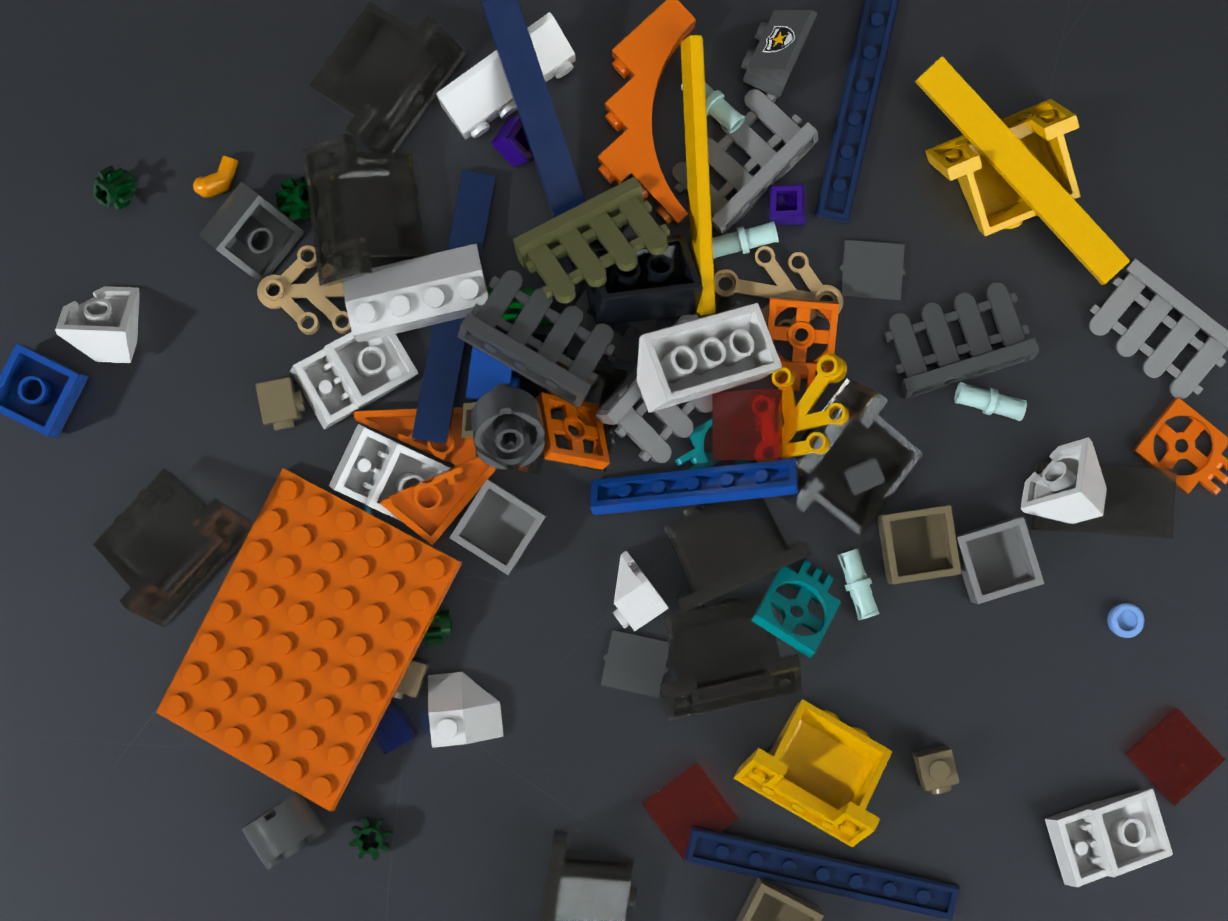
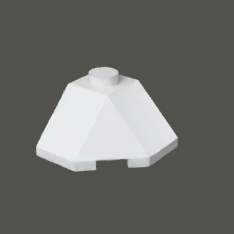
M104 286L93 292V298L81 304L73 301L63 306L55 328L56 334L96 362L131 363L138 340L139 288Z
M1089 437L1058 446L1049 456L1052 459L1049 465L1039 475L1033 472L1024 483L1020 508L1024 513L1070 524L1101 517L1104 514L1107 487L1093 442Z
M625 550L620 555L614 605L617 609L612 613L624 629L630 625L636 631L669 607Z
M460 671L428 675V714L432 748L470 744L504 736L500 701L476 684L467 674Z

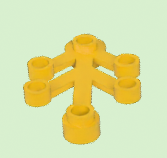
M830 353L819 359L816 366L818 374L797 405L793 389L795 382L794 373L786 367H782L772 373V382L779 388L784 425L777 434L773 418L776 404L772 399L767 396H759L754 400L752 407L754 413L760 417L763 441L756 449L757 462L784 460L809 453L820 455L829 449L830 442L828 437L820 432L811 433L805 441L790 443L796 432L829 424L843 425L847 422L849 411L840 403H832L824 411L809 414L828 384L838 383L846 376L847 365L842 358ZM833 361V370L831 372L826 373L825 365L828 362ZM783 373H787V381L783 384H780V375ZM768 401L769 407L767 411L761 413V404ZM841 408L842 416L834 420L832 417L833 412ZM822 438V446L814 449V440ZM775 448L776 456L769 460L767 453L770 449Z

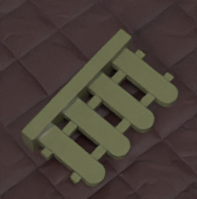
M633 177L514 238L513 243L518 260L523 268H527L531 274L537 271L545 282L546 286L542 287L546 297L550 298L554 295L558 302L569 303L576 297L574 284L585 279L587 284L592 287L602 286L607 280L605 268L616 264L622 271L634 269L638 262L636 252L645 247L653 255L665 253L668 249L667 236L670 235V231L666 224L658 226L649 214L652 212V206L648 200L644 201L642 187L637 179ZM627 224L630 225L638 238L630 242L626 240L619 228ZM599 240L607 254L597 258L588 244ZM567 255L577 268V270L566 274L557 261Z

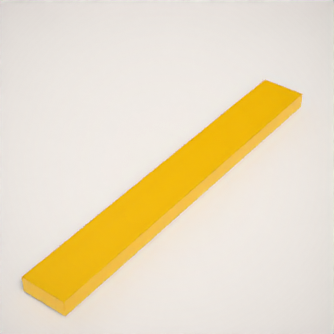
M690 35L681 41L690 250L703 286L696 315L698 317L715 315L716 304L704 51L702 35Z
M943 56L915 81L1101 285H1105L1130 262L1127 256Z

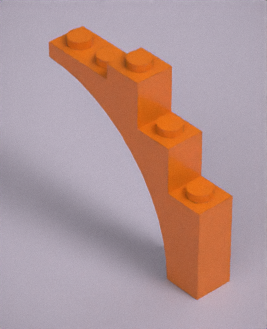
M666 0L612 49V58L615 60L612 62V66L624 79L630 76L631 80L605 103L606 120L615 130L623 129L625 132L598 156V163L601 165L598 171L610 184L614 181L621 184L635 177L642 187L644 200L649 197L656 204L657 208L654 211L666 225L672 222L678 228L687 219L688 213L672 193L660 169L652 134V109L663 70L681 41L695 28L696 19L679 0Z

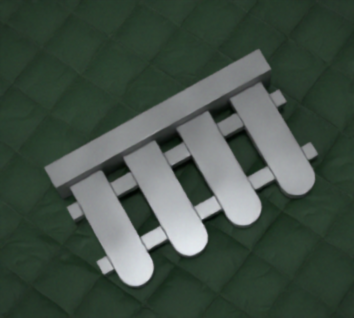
M757 89L750 90L745 95V105L750 112L744 117L741 126L730 134L721 125L722 132L726 136L718 144L713 139L708 138L709 167L727 182L719 191L710 184L712 226L720 235L727 234L770 191V185H776L819 141L818 131L809 122L800 128L799 125L802 119L796 114L790 118L774 104L777 97L769 93L765 95ZM757 119L775 134L767 143L750 128ZM784 142L785 145L776 152L775 149ZM733 143L751 158L743 167L726 152ZM679 162L673 167L672 174L678 183L674 188L682 195L685 191L688 192L686 162ZM758 166L761 168L754 176L750 175ZM735 190L737 193L728 201L726 198Z
M1129 258L1130 262L1122 268L1128 273L1122 280L1117 276L1112 282L1116 289L1101 307L1094 304L1089 310L1094 314L1089 321L1090 331L1095 335L1102 336L1107 334L1112 328L1121 335L1115 345L1116 351L1120 355L1130 357L1138 349L1148 357L1142 366L1143 372L1147 376L1157 378L1165 370L1175 378L1169 386V391L1175 398L1185 399L1192 392L1199 395L1203 390L1199 383L1216 364L1221 368L1226 363L1222 356L1228 351V330L1136 258ZM1145 287L1155 294L1150 301L1140 294ZM1135 301L1143 307V310L1129 327L1125 328L1118 322V319ZM1172 308L1182 315L1177 322L1167 315ZM1162 322L1171 330L1157 347L1152 349L1145 341ZM1199 329L1209 336L1204 343L1194 336ZM1189 343L1198 351L1180 371L1171 363Z
M696 314L682 315L673 326L700 318ZM636 366L594 415L602 424H617L618 427L615 432L620 437H624L627 434L642 450L638 456L643 461L647 462L651 459L657 463H664L670 459L672 454L670 446L665 442L671 434L681 438L690 436L693 432V423L687 415L693 409L702 413L712 411L715 406V398L710 394L684 402L680 408L674 405L652 412L664 424L657 433L642 418V415L647 411V407L637 383ZM640 399L639 404L633 408L632 406Z

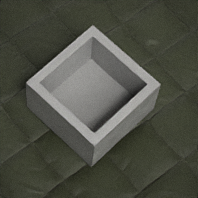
M486 479L449 538L509 575L547 516L490 479Z
M1013 517L956 535L961 573L971 603H984L1045 584L1024 517Z

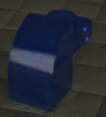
M391 701L374 733V737L384 754H387L415 738L418 732L403 708Z

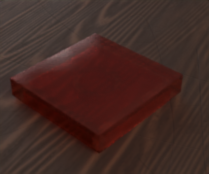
M782 390L720 391L712 394L713 461L782 460Z
M1174 708L1125 753L1174 806L1225 760L1178 708Z
M698 762L642 802V805L683 860L691 825L722 832L739 819Z

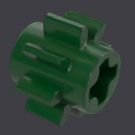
M112 165L99 171V177L94 179L95 184L93 185V194L96 200L107 208L115 206L117 211L131 204L130 200L136 197L134 193L137 186L133 176L122 168L115 170Z
M305 177L296 180L290 178L281 182L283 191L275 193L279 211L289 216L290 221L299 218L303 220L313 216L314 213L311 207L319 205L316 188L311 183L306 182Z
M441 605L424 636L427 646L443 644L444 636H452L450 610H441Z
M366 816L363 820V828L356 825L352 827L351 830L357 835V838L352 840L349 845L351 847H358L360 850L358 858L361 859L365 854H372V858L376 861L379 858L378 850L380 848L384 851L390 850L391 846L385 842V839L393 834V830L385 831L382 827L383 818L377 823H371L370 818ZM373 831L377 834L375 838L377 842L368 845L366 843V835Z

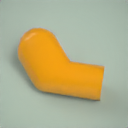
M222 156L216 173L205 177L199 176L194 180V191L205 198H212L227 192L231 187L239 161Z

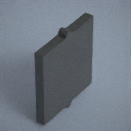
M844 240L843 264L839 267V270L842 272V296L900 301L902 276L906 274V270L903 269L905 244Z
M612 629L608 652L603 655L605 665L600 685L659 698L664 674L668 673L666 663L671 642Z

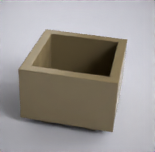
M951 505L877 515L888 584L893 585L962 574Z
M757 878L736 921H822L824 915L820 907L766 879Z

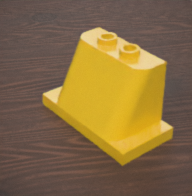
M1048 99L1001 119L1073 199L1081 197L1064 134L1080 128L1077 116L1054 100ZM964 135L925 150L928 162L950 181L958 179L976 225L984 236L1002 229L1016 228L1024 220L1038 216Z
M802 699L796 705L770 752L767 753L758 748L738 768L733 779L850 847H854L876 830L881 819L865 809L893 751L869 738V735L864 730L850 727L841 722L839 717L833 712L821 710Z

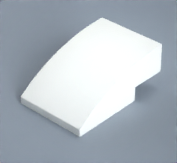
M352 332L294 364L290 370L324 430L354 414V411H359L419 374L396 334L358 343L353 337Z
M358 424L329 486L373 509L398 519L380 504L381 500L450 469V467Z
M1153 788L1100 800L1045 818L1064 885L1080 887L1106 876L1116 877L1173 855Z

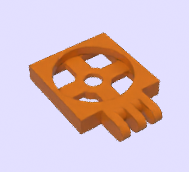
M770 297L767 328L772 341H789L793 346L792 361L784 358L778 352L777 354L782 367L791 370L795 375L794 391H800L801 378L807 379L805 389L807 390L815 378L819 359L826 354L835 353L839 302ZM788 307L797 308L796 321L790 327L775 325L776 317ZM811 309H818L826 316L830 324L829 330L814 329L809 324ZM799 328H804L808 332V337L804 341H798L794 336L795 331ZM813 343L828 344L826 350L819 357L806 362L807 348ZM833 361L825 365L826 372L833 370ZM783 373L780 375V384H783L787 381V373Z
M546 390L547 393L541 392L535 399L541 408L545 431L544 459L600 470L608 466L610 459L603 424L594 415L600 408L599 404L584 400L580 408H577ZM553 409H563L564 420L552 419L550 411ZM568 425H572L577 429V436L570 433ZM554 434L563 435L569 442L570 450L559 448L556 445ZM584 439L594 441L592 454L585 453Z
M1179 397L1174 398L1132 450L1185 494H1189L1195 485L1199 483L1217 496L1221 489L1211 480L1215 478L1223 485H1226L1228 482V477L1220 471L1222 467L1228 471V459L1222 455V452L1228 446V437ZM1176 416H1187L1192 420L1183 432H1175L1165 422ZM1203 430L1210 435L1212 450L1207 457L1195 448V440ZM1155 435L1167 443V452L1159 462L1154 453ZM1184 439L1187 442L1188 448L1185 452H1178L1176 450L1175 443L1177 440ZM1179 459H1187L1197 468L1190 475H1176L1170 472Z

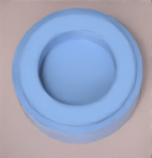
M1120 603L1110 610L1107 622L1114 634L1124 638H1131L1142 631L1145 619L1142 611L1137 606L1129 603Z

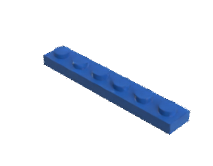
M796 458L592 480L590 508L593 515L794 495L798 494V465Z

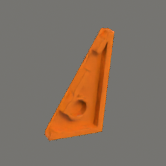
M463 407L453 408L447 445L412 439L417 409L354 411L356 421L457 466L477 457L474 439L461 438Z
M477 456L387 496L381 500L380 504L433 546L483 486L486 479L497 468L486 464Z

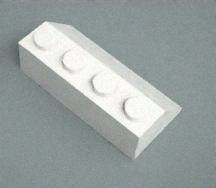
M549 12L528 27L545 82L554 76L560 79L574 68L572 63L576 61L575 52L553 15ZM497 50L436 93L441 107L465 140L470 136L474 139L478 138L489 130L490 125L488 123L498 116L502 119L506 118L516 110Z
M477 244L342 275L344 298L352 335L358 343L464 318L468 313L471 314L475 304L482 307L489 297Z
M758 303L647 333L639 338L637 383L649 413L763 379L782 368Z

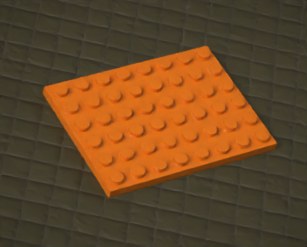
M282 468L156 713L324 809L334 811L462 562L288 469Z

